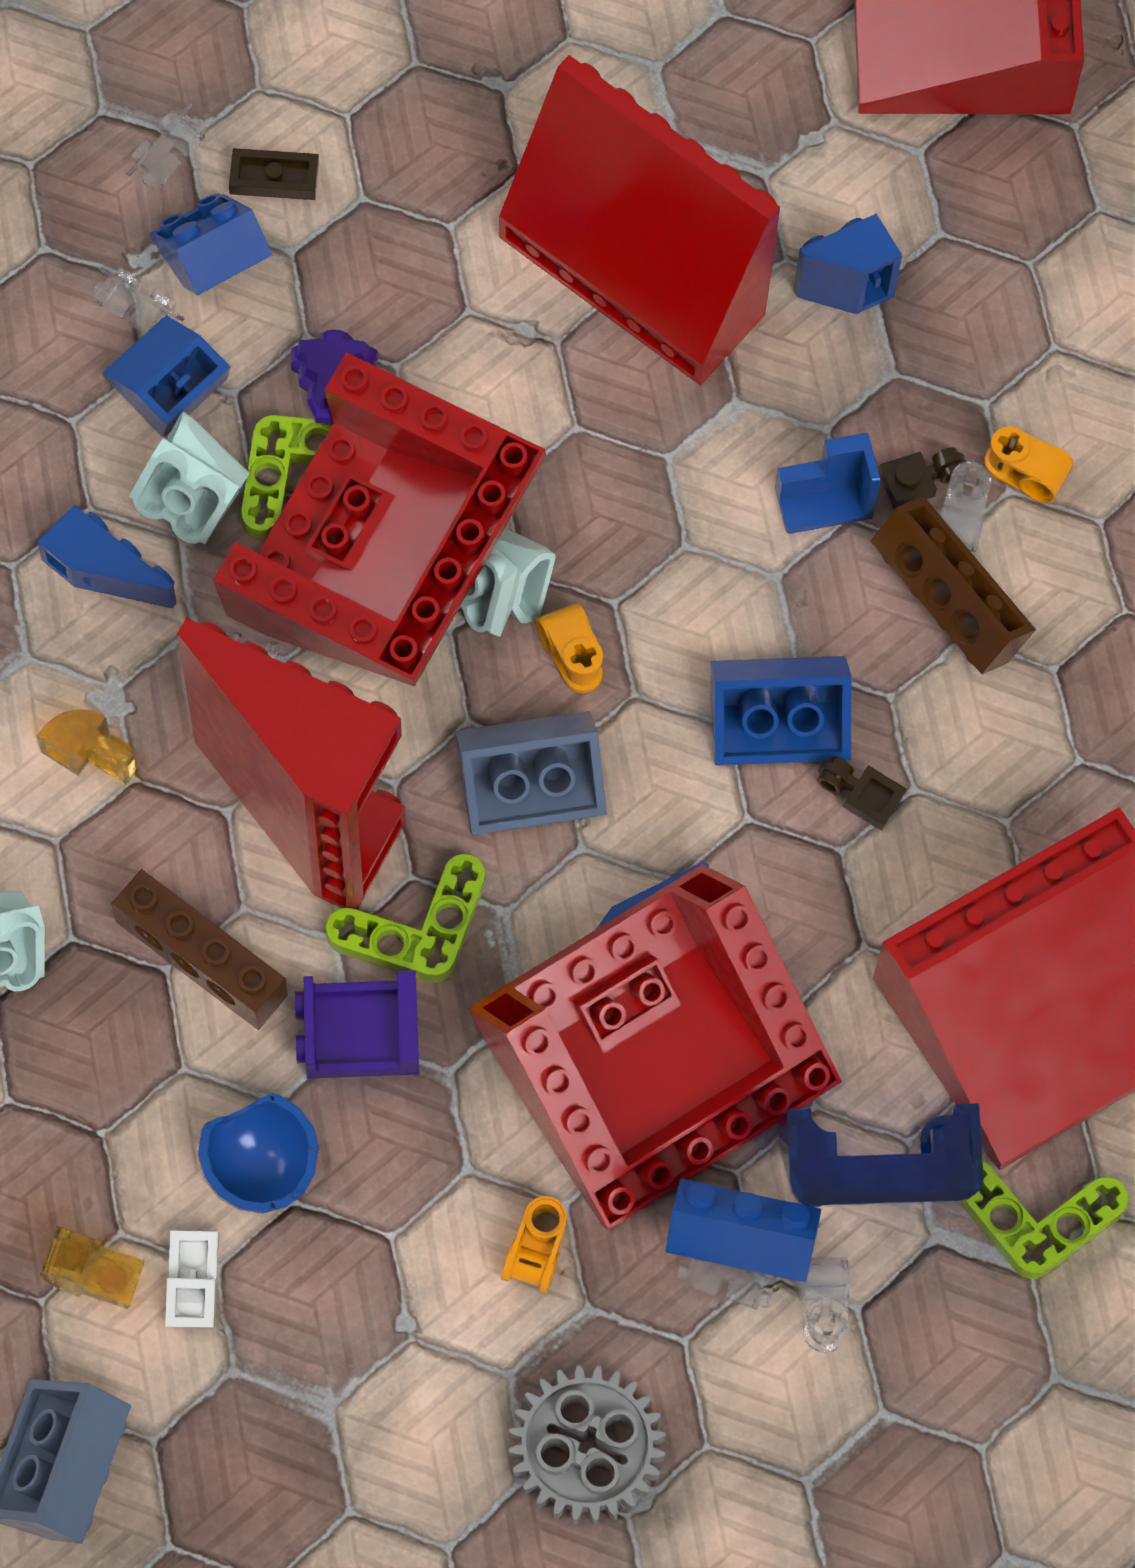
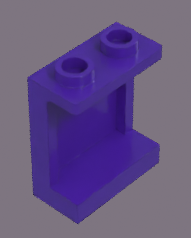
M397 971V981L317 984L313 982V976H303L304 991H295L296 1019H304L305 1035H296L297 1064H306L307 1079L419 1074L416 971Z

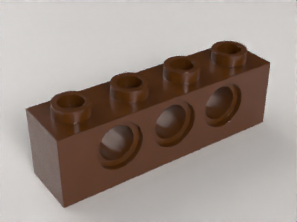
M925 497L896 507L870 540L880 552L885 562L895 570L909 587L911 593L920 600L936 619L940 628L951 637L965 654L967 660L976 667L981 675L1009 663L1036 631L1034 626Z
M143 869L134 876L112 901L111 904L116 923L258 1031L288 997L286 978Z

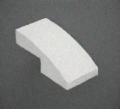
M170 1230L165 1327L214 1328L219 1232Z

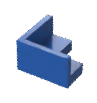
M862 433L825 440L821 460L778 468L775 490L785 530L788 534L873 519L880 486V475L869 434Z

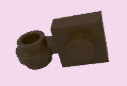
M954 447L942 449L932 456L933 464L930 466L926 465L921 451L880 464L879 475L894 510L898 506L921 497L926 499L935 497L937 491L933 481L940 478L944 484L961 479L966 474L965 467L967 465L963 453L957 452Z
M832 756L829 761H823L818 768L819 776L817 782L833 794H840L842 790L851 791L843 807L881 831L907 791L905 787L869 765L860 779L852 775L854 773L853 767L845 760L836 756Z

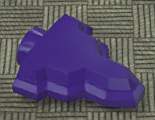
M327 330L320 335L319 339L300 340L297 346L291 348V370L298 374L299 387L308 392L307 405L315 423L328 425L333 422L324 389L346 352L373 366H376L379 357L378 350L370 347L364 341L353 340L348 333L341 330Z

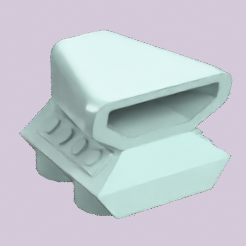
M182 412L168 438H163L152 454L129 497L133 499L135 508L143 516L155 520L163 518L170 522L175 535L187 543L195 544L201 542L206 544L238 495L250 472L193 417Z
M505 528L460 606L470 627L477 632L483 633L488 631L501 637L510 614L520 623L533 622L536 618L540 617L556 555L547 547Z
M0 892V987L5 986L7 989L15 992L24 991L36 984L39 978L45 977V926L39 905L30 907L23 892Z

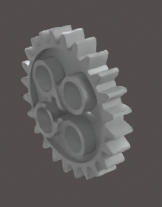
M577 1365L575 1378L568 1380L560 1369L557 1371L556 1386H551L544 1379L539 1381L541 1397L529 1392L525 1394V1402L531 1409L530 1411L516 1409L514 1412V1418L524 1427H513L509 1430V1437L521 1442V1444L509 1448V1458L523 1459L521 1463L513 1468L514 1477H529L522 1487V1492L524 1495L536 1490L540 1492L536 1501L538 1509L544 1507L550 1501L555 1504L553 1514L555 1519H558L564 1510L568 1509L571 1510L573 1524H578L582 1512H589L593 1525H597L600 1511L606 1510L611 1519L615 1521L618 1518L617 1505L620 1503L630 1511L635 1510L636 1503L632 1495L634 1492L646 1498L649 1496L650 1489L643 1481L644 1479L659 1480L660 1471L650 1463L664 1462L665 1452L653 1446L664 1442L666 1434L651 1428L660 1422L661 1414H646L645 1411L651 1404L652 1398L648 1395L636 1400L634 1396L638 1383L634 1381L623 1389L619 1386L620 1372L618 1371L612 1375L609 1381L602 1380L601 1366H597L592 1378H585L581 1365ZM568 1404H580L586 1409L588 1416L582 1422L571 1423L562 1416V1409ZM614 1423H622L630 1428L632 1436L626 1442L618 1443L609 1439L605 1430ZM551 1425L555 1426L570 1437L551 1434L547 1431V1428ZM587 1436L593 1437L595 1439V1448H590L587 1454L581 1453L579 1451V1442H584ZM558 1447L567 1453L569 1459L560 1467H551L543 1461L541 1455L548 1448ZM605 1452L611 1455L623 1456L627 1459V1463L620 1464L605 1454ZM593 1467H605L613 1475V1480L606 1486L597 1487L588 1481L586 1474Z

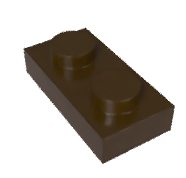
M233 148L229 193L230 195L316 200L319 154Z

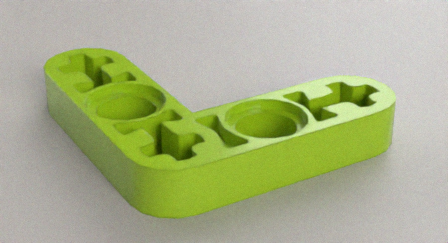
M270 415L262 418L256 424L248 464L250 474L246 479L241 509L243 528L249 536L258 540H265L285 507L291 463L310 464L317 451L310 450L305 444L306 440L314 434L326 436L333 422L327 425L315 423L314 419ZM272 431L280 432V438L276 442V456L268 455V437L271 436ZM271 468L276 470L281 477L276 484L263 486L255 479L259 471ZM260 498L268 500L267 510L269 518L265 519L264 524H256L255 519L260 511Z
M469 854L456 855L448 861L422 930L356 909L342 908L332 913L327 920L326 937L328 944L340 954L395 972L416 971V978L426 982L437 983L446 980L455 969L484 889L485 870L483 864L478 858ZM464 868L472 870V878L476 881L468 880L462 892V899L454 896L457 890V876L454 873L462 874ZM445 908H455L462 914L463 920L456 928L447 929L440 926L437 922L436 916ZM347 922L354 924V931L357 934L368 937V928L374 929L370 936V948H363L364 937L350 934L347 940L340 939L339 930L336 927L344 928ZM386 935H396L401 938L404 947L397 955L386 956L378 950L377 944L379 940ZM437 937L444 941L442 960L446 963H437L433 969L427 967V959L423 956H432L437 944Z
M968 1159L961 1162L955 1169L951 1181V1190L958 1202L1019 1275L1028 1279H1039L1045 1276L1115 1223L1123 1215L1129 1201L1128 1191L1119 1180L1112 1177H1101L1094 1180L1037 1223L992 1167L985 1161ZM965 1173H968L972 1178L977 1175L983 1177L980 1188L987 1198L991 1196L993 1191L999 1195L992 1198L983 1210L978 1207L984 1198L980 1192L974 1187L968 1190L963 1187L966 1180ZM1098 1191L1105 1196L1113 1193L1116 1196L1113 1203L1114 1210L1107 1205L1103 1206L1095 1212L1091 1219L1087 1210L1095 1205L1099 1198ZM1082 1203L1084 1209L1080 1207L1078 1204ZM998 1207L1008 1208L1016 1217V1225L1010 1230L997 1229L990 1221V1213ZM1065 1216L1076 1218L1082 1225V1235L1072 1240L1062 1237L1057 1230V1221ZM1092 1220L1095 1221V1222H1097L1098 1224H1097V1225H1093ZM1046 1231L1053 1245L1044 1251L1040 1259L1042 1265L1035 1261L1027 1264L1023 1260L1026 1253L1025 1246H1028L1032 1251L1039 1248L1047 1239V1236L1041 1232ZM1055 1247H1057L1059 1250H1061V1252H1060V1253H1057Z

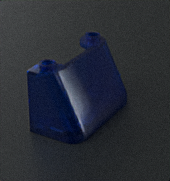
M979 1103L955 1104L952 1115L934 1117L927 1122L920 1135V1154L837 1156L836 1132H826L821 1129L812 1119L811 1109H787L778 1121L779 1148L790 1191L796 1201L804 1206L832 1207L962 1202L974 1196L982 1186L983 1162Z

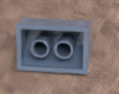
M590 711L455 731L471 835L607 815L598 731Z
M30 1379L0 1461V1524L53 1541L82 1544L86 1532L92 1524L93 1512L102 1487L108 1479L109 1467L118 1442L124 1434L131 1405L89 1383Z

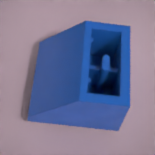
M212 194L201 199L197 203L198 208L185 215L179 213L165 218L159 223V229L149 233L152 241L182 286L197 296L272 256L253 210L225 194Z
M877 213L865 219H852L839 231L826 237L823 235L815 236L799 249L793 291L797 298L858 314L894 297L902 254Z
M166 315L110 365L102 375L164 438L172 431L182 412L189 415L227 380L231 366L199 334Z

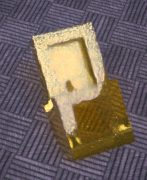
M91 710L64 712L51 719L37 734L41 753L79 776L88 762L125 785L136 773L131 747L116 736L111 735L107 738L110 735L107 718L98 712Z
M57 1226L40 1276L52 1286L77 1297L85 1294L128 1309L145 1261L101 1246L103 1241Z

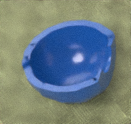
M272 1093L237 1112L205 1123L201 1129L198 1158L204 1180L220 1200L240 1211L263 1214L285 1208L305 1194V1190L315 1175L317 1154L320 1148L314 1126L300 1107L281 1095Z

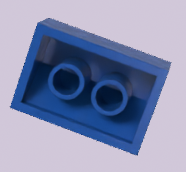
M846 656L710 661L711 717L715 765L829 761L832 756L843 760H851L852 676Z
M680 1179L672 1209L665 1252L806 1283L822 1209L759 1196L749 1192L713 1186L703 1182Z

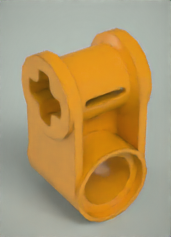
M1004 426L993 434L990 448L987 450L983 461L984 468L991 477L1018 489L1031 499L1041 503H1052L1055 500L1073 467V460L1067 452L1013 426ZM1012 438L1016 440L1014 446L1010 445ZM999 462L1003 463L1001 469L998 468Z
M579 602L572 603L536 618L535 625L539 638L546 652L552 657L565 685L570 690L582 694L597 689L602 682L603 670L601 666L604 655L591 629L587 615Z
M542 1196L535 1198L529 1203L516 1239L513 1240L509 1249L501 1280L509 1282L513 1278L539 1287V1292L548 1293L557 1268L559 1252L567 1229L566 1210L559 1200L553 1197ZM550 1213L558 1219L559 1224L552 1231L542 1232L534 1227L532 1221L539 1214Z

